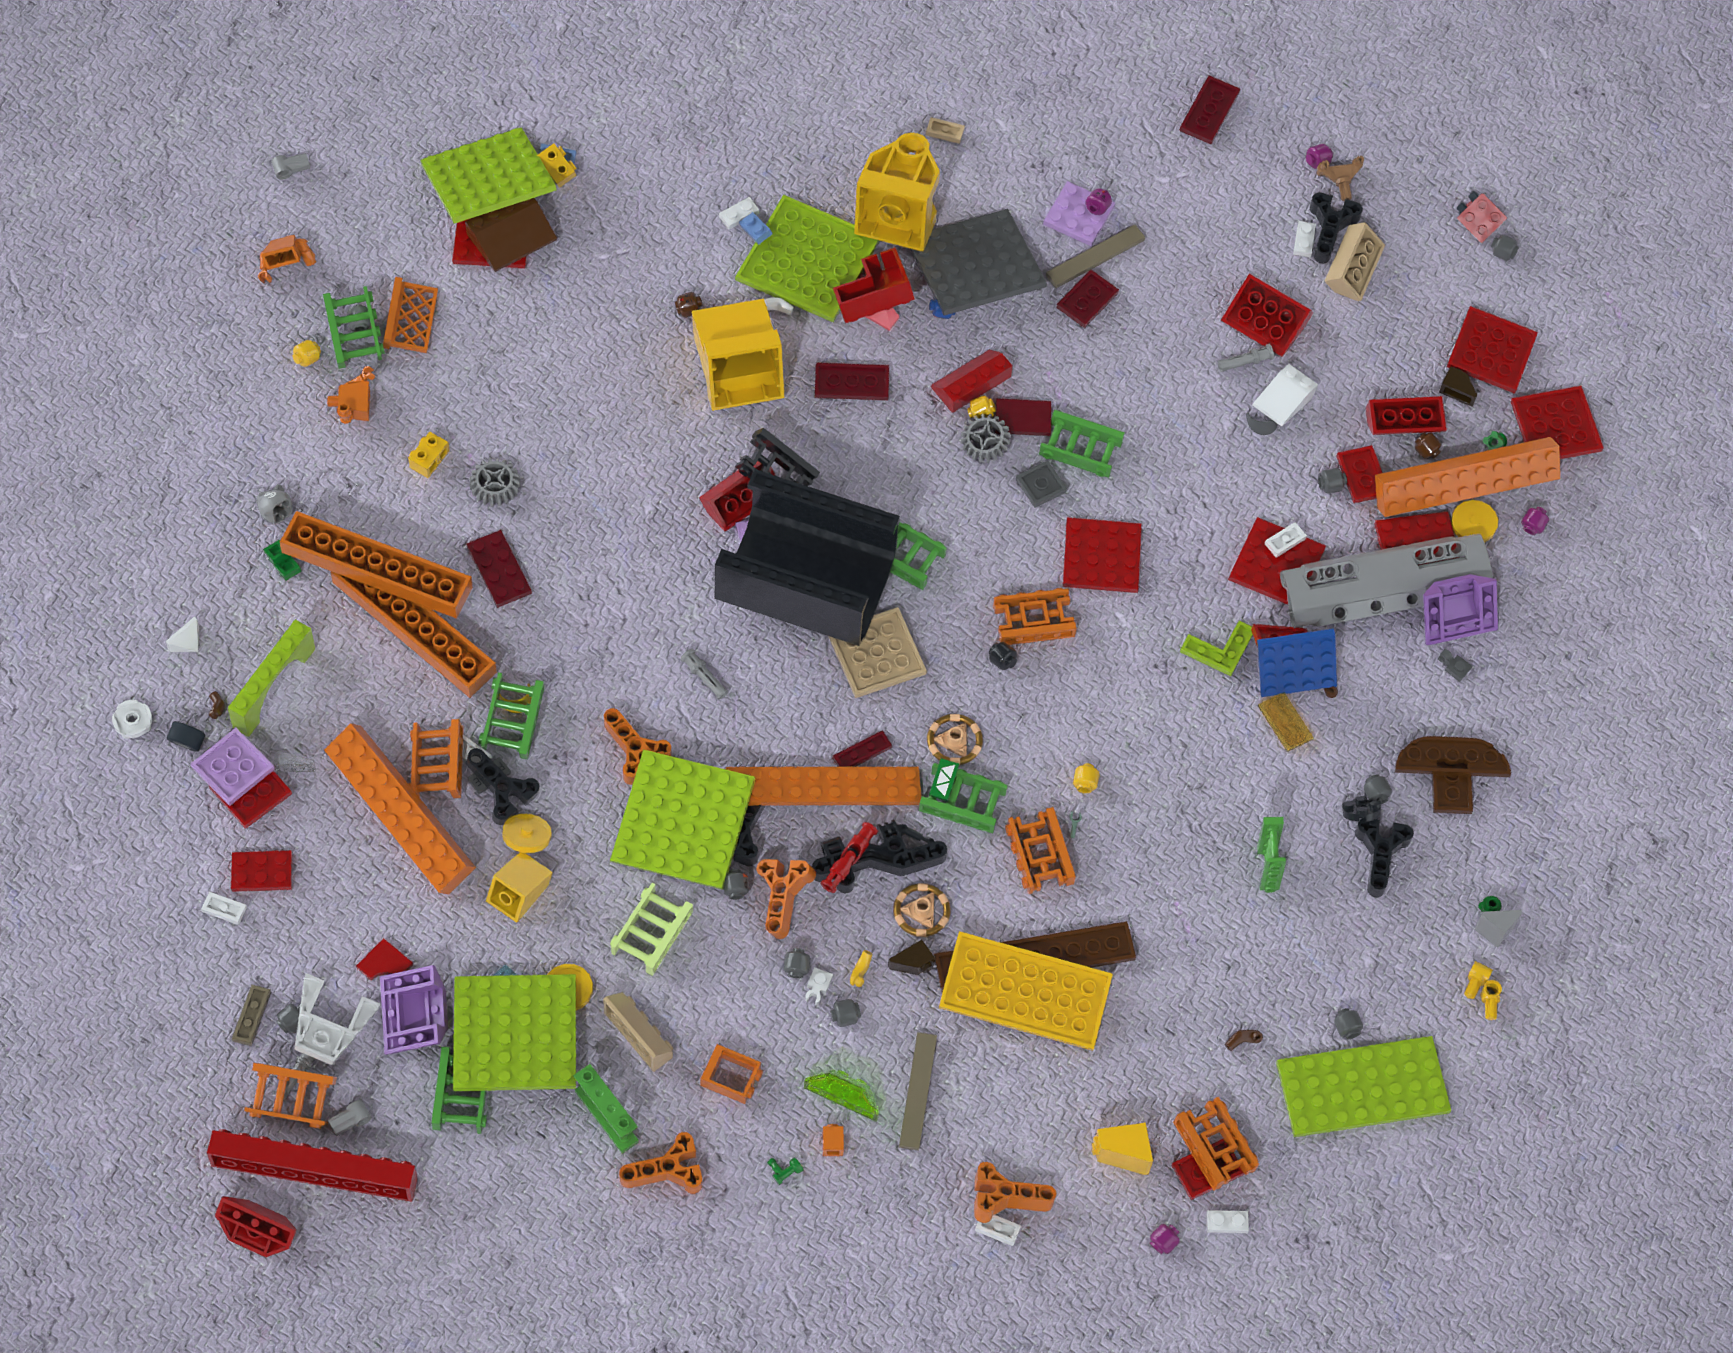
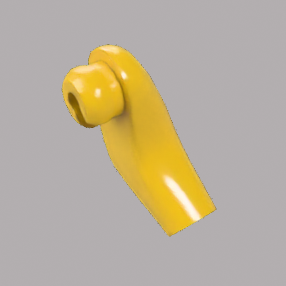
M863 950L850 977V984L852 986L861 987L864 984V978L862 977L867 972L873 955L867 950Z

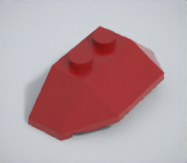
M222 1196L215 1213L217 1221L219 1220L229 1241L264 1257L290 1249L297 1231L286 1216L246 1199Z

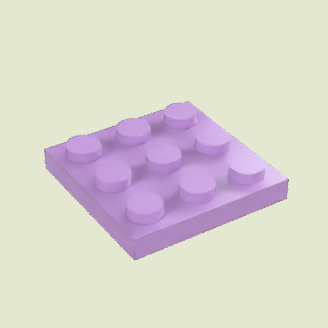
M1067 181L1044 219L1043 225L1092 247L1113 211L1115 202L1112 201L1111 206L1104 214L1094 215L1087 209L1085 204L1091 191Z
M234 728L191 763V767L229 806L275 770L274 765L237 728Z

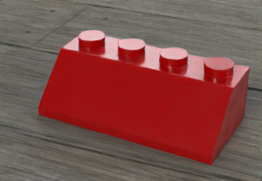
M989 349L933 383L931 388L948 409L954 413L970 403L972 399L980 397L1011 378L1013 365L1001 352Z
M1442 396L1372 399L1368 401L1365 408L1367 425L1373 435L1446 432L1447 430Z
M757 461L753 467L760 471L763 465ZM770 467L768 472L772 475H775L772 467ZM739 470L699 497L706 512L725 532L732 528L735 523L750 515L752 509L753 490L748 489L750 478L740 474Z

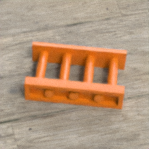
M451 719V727L441 730L422 731L417 722L413 723V730L410 731L413 744L411 783L409 785L419 797L420 792L447 790L453 798H461L464 727L459 719ZM450 738L448 747L422 749V739ZM446 754L450 756V762H447V764L421 766L422 756ZM448 772L449 780L446 782L420 784L421 774Z
M253 1063L252 1071H257L259 1078L253 1108L245 1107L244 1111L250 1112L249 1116L261 1118L263 1114L310 1123L309 1127L321 1129L322 1125L328 1126V1121L321 1120L326 1090L330 1085L336 1084L337 1077ZM270 1074L278 1075L277 1079H279L273 1111L261 1110L266 1080ZM290 1077L296 1078L297 1083H299L293 1115L281 1113L286 1084ZM310 1081L318 1082L317 1086L319 1087L313 1119L301 1117L306 1087Z

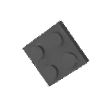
M1048 460L1016 476L1017 483L1034 508L1067 493L1066 486Z

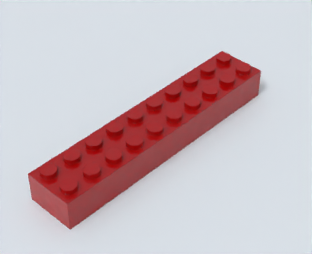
M219 1129V1131L212 1130L207 1149V1156L211 1167L413 1202L418 1180L415 1165L408 1161L392 1162L391 1159L385 1157L375 1159L368 1154L352 1155L351 1152L345 1150L335 1152L327 1147L312 1148L311 1145L305 1143L295 1145L287 1140H279L278 1142L265 1136L255 1138L247 1133H239L238 1135L225 1129Z

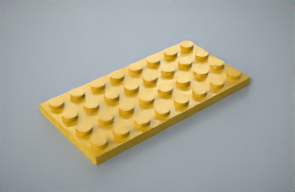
M959 931L938 1008L1093 1051L1113 974Z

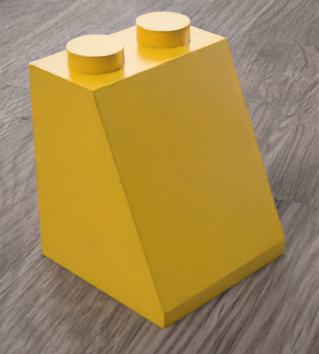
M519 852L494 874L486 902L517 923L548 887L553 872L526 853Z
M1146 1123L1097 1129L1096 1136L1093 1137V1143H1091L1092 1154L1096 1155L1097 1162L1143 1175L1149 1174L1153 1158Z

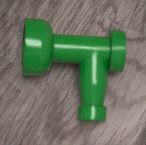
M795 1157L789 1161L790 1166L784 1170L776 1163L774 1158L767 1162L775 1172L772 1177L778 1185H781L782 1181L794 1172L799 1174L804 1171Z

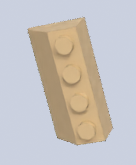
M1366 222L1348 226L1325 278L1326 284L1335 293L1356 301L1362 300L1385 247V244Z
M621 992L606 996L603 999L604 1014L653 1072L673 1058L672 1045L660 1037L661 1033L658 1028L648 1023V1017L642 1010L638 1011L635 1007L636 1003L630 996L627 997Z

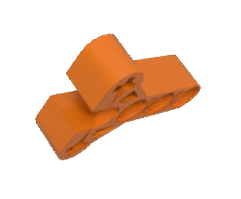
M610 708L605 711L604 727L626 753V763L623 766V780L625 783L633 785L643 749L672 756L671 744L668 741H654L642 738L617 709ZM612 718L616 719L615 722H610L608 720ZM623 732L628 733L626 736H621L620 734ZM637 746L640 749L632 750L631 748Z
M764 859L757 864V873L766 880L771 889L765 927L776 939H784L789 933L795 895L806 884L813 882L816 878L815 869L806 861L790 860L789 872L785 877H783L785 866L779 860Z
M687 1132L679 1133L675 1138L673 1146L662 1157L622 1166L619 1171L621 1185L625 1188H633L669 1180L684 1187L690 1194L698 1193L702 1188V1174L699 1164L689 1167L680 1165L681 1161L696 1158V1149L692 1135ZM681 1142H685V1143L687 1144V1146H686V1151H685V1147L683 1146V1144H682ZM667 1164L674 1166L672 1170H665L663 1167ZM646 1169H652L654 1171L651 1175H646L643 1173V1171ZM626 1173L634 1175L632 1179H625L623 1176ZM691 1175H692V1178L694 1179V1181L696 1182V1184H693V1185H692V1182H690V1180H691Z
M982 1162L979 1164L975 1176L974 1191L981 1192H977L974 1216L977 1221L987 1223L990 1222L993 1215L1006 1208L1046 1212L1052 1209L1057 1193L1049 1185L1009 1181L996 1171L992 1163Z

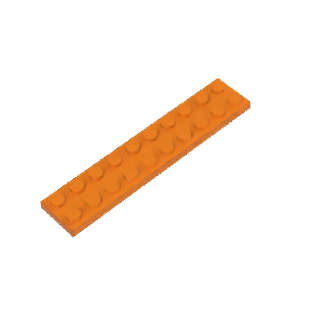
M726 767V770L756 778L748 806L919 805L921 800L919 767Z

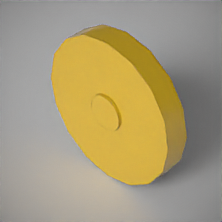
M1469 500L1462 502L1455 508L1451 517L1453 532L1458 537L1480 533L1485 543L1494 536L1498 528V517L1490 505L1478 500Z
M518 814L507 819L503 825V840L507 846L515 851L522 853L539 852L546 848L551 841V827L547 821L539 816Z
M575 964L556 966L547 975L576 974V1011L582 1009L589 1003L593 995V982L590 974L584 968Z

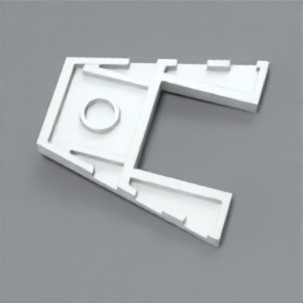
M306 973L303 981L294 1050L333 1065L377 1012L380 1003L362 996L349 1027L345 1028L311 1014L324 980Z

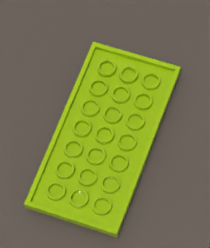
M1432 1036L1278 1059L1276 1061L1294 1138L1443 1115L1451 1112Z

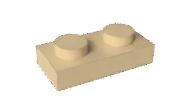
M930 117L926 136L960 144L965 126Z

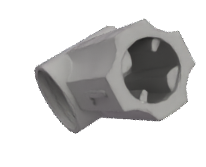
M306 153L288 158L284 155L276 156L271 162L275 175L280 180L289 178L292 173L310 169Z
M356 1100L349 1104L345 1111L328 1119V1123L333 1133L338 1136L354 1126L360 1127L365 1125L372 1119V1116L363 1101Z

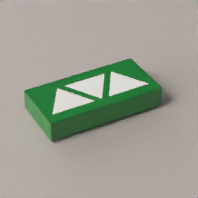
M940 759L929 796L948 801L959 763Z

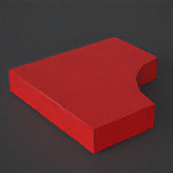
M383 938L356 965V968L369 980H373L377 976L408 971L413 966V962Z

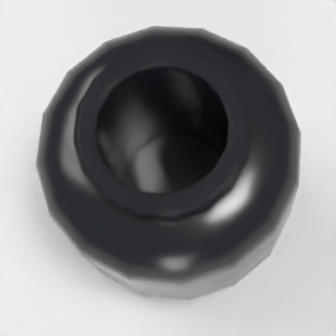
M1005 642L995 643L989 650V660L999 669L1007 670L1016 665L1017 651Z

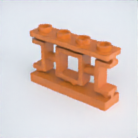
M1055 588L1050 591L1037 590L1033 593L1019 592L1016 595L1002 594L994 597L993 609L995 614L1004 613L1006 625L998 627L999 642L1013 645L1075 637L1077 628L1074 617L1064 618L1062 606L1070 604L1069 589ZM1056 602L1057 609L1047 610L1046 603ZM1019 606L1018 614H1010L1009 607ZM1042 609L1044 620L1027 622L1025 610ZM1058 616L1060 624L1050 625L1049 617ZM1021 621L1022 628L1012 629V622Z
M1054 807L1046 808L1045 812H1038L1037 822L1022 825L1019 816L1015 819L1013 817L1008 818V823L1005 825L1006 834L1011 836L1012 853L1017 855V869L1022 871V885L1024 889H1027L1028 894H1033L1035 890H1041L1040 881L1057 878L1059 886H1063L1065 883L1066 886H1069L1075 882L1076 876ZM1047 823L1050 835L1038 836L1037 830L1045 828ZM1029 832L1031 838L1024 839L1021 846L1018 834ZM1046 843L1050 856L1033 860L1029 846ZM1058 858L1061 870L1049 871L1048 864L1056 863ZM1040 867L1042 873L1035 874L1032 881L1029 869Z
M1219 1096L1214 1098L1213 1101H1208L1204 1106L1208 1113L1195 1118L1191 1110H1188L1186 1113L1183 1111L1177 1114L1173 1121L1213 1191L1221 1188L1223 1184L1229 1183L1231 1178L1228 1172L1240 1167L1243 1173L1247 1175L1249 1172H1255L1259 1166L1256 1154L1250 1150L1246 1137L1241 1135L1237 1122L1231 1118L1226 1104L1221 1101ZM1217 1116L1221 1124L1213 1127L1209 1120ZM1202 1123L1206 1131L1198 1135L1194 1126ZM1220 1132L1228 1147L1215 1152L1207 1138ZM1237 1150L1241 1159L1234 1162L1230 1154ZM1222 1158L1226 1166L1219 1170L1214 1161Z

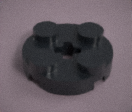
M1357 796L1355 800L1342 803L1343 817L1358 822L1359 818H1366V821L1376 820L1381 816V802L1367 800L1365 796Z

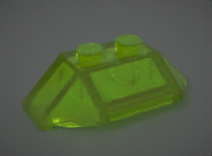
M834 1069L805 1079L804 1089L877 1122L879 1110L870 1086L861 1079L855 1080L849 1077L846 1072Z

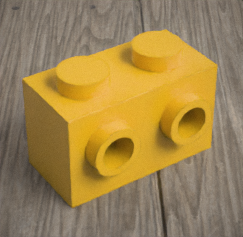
M553 143L537 156L540 157L548 173L560 188L577 176L575 173L577 168L571 160L567 162L564 157L566 153L562 147H557Z
M429 432L426 437L423 436L416 450L410 452L408 456L409 467L429 478L448 454V441Z

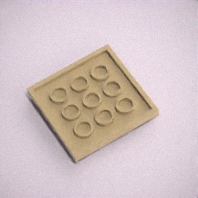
M898 607L873 616L866 637L860 646L828 636L855 698L926 675L927 673Z

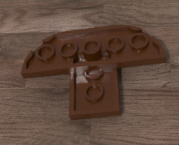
M1443 736L1417 738L1401 750L1395 764V773L1432 775L1433 813L1472 814L1471 776L1509 778L1511 776L1510 765L1504 754L1495 749L1493 744L1477 738Z

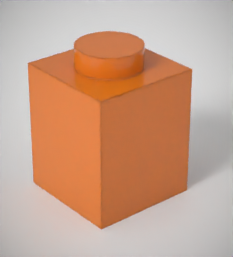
M838 1124L823 1126V1156H843V1126Z

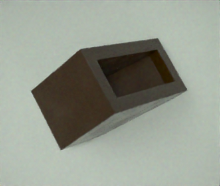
M1450 366L1439 393L1473 407L1477 393L1468 374Z
M921 939L889 958L888 968L913 975H919L922 972L925 974L933 968L935 957Z

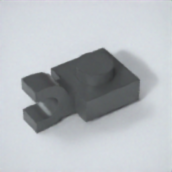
M1446 648L1438 657L1440 662L1447 665L1445 671L1459 682L1473 667L1459 655L1454 659L1451 652Z

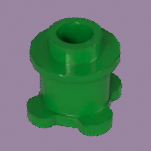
M1492 431L1491 435L1483 438V443L1487 445L1488 450L1507 446V438L1501 432Z
M1495 896L1485 897L1483 902H1480L1478 905L1481 913L1500 911L1502 907L1501 901Z

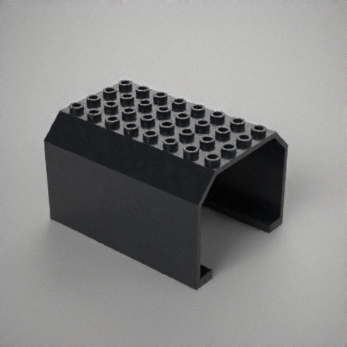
M754 469L748 483V489L753 490L747 528L736 553L721 549L715 563L714 599L860 646L866 637L891 572L897 551L900 516Z

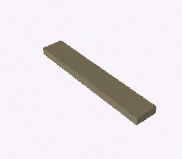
M1133 225L1047 271L1046 277L1055 288H1058L1145 241V236L1136 225Z
M917 1032L899 1148L919 1151L937 1035Z

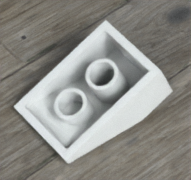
M1288 364L1277 374L1252 406L1282 427L1312 399L1318 384Z

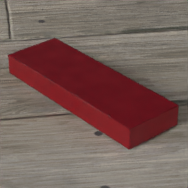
M882 730L833 755L832 759L837 767H856L891 749L892 744Z

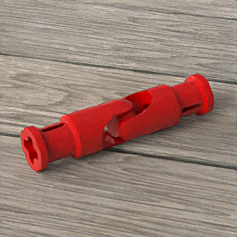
M863 822L860 832L853 836L843 850L841 858L830 868L829 875L820 882L825 890L831 893L837 891L836 887L849 874L851 864L854 865L869 846L868 842L873 835H877L878 830L874 825ZM847 849H855L858 852V857L856 858L855 853L853 851H847Z

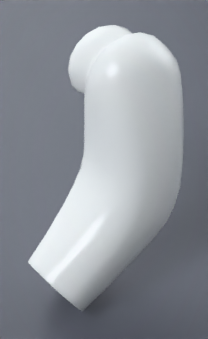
M782 298L764 299L767 310H777L788 315L794 310V307Z

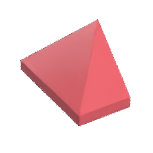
M894 308L865 317L890 331L900 316Z

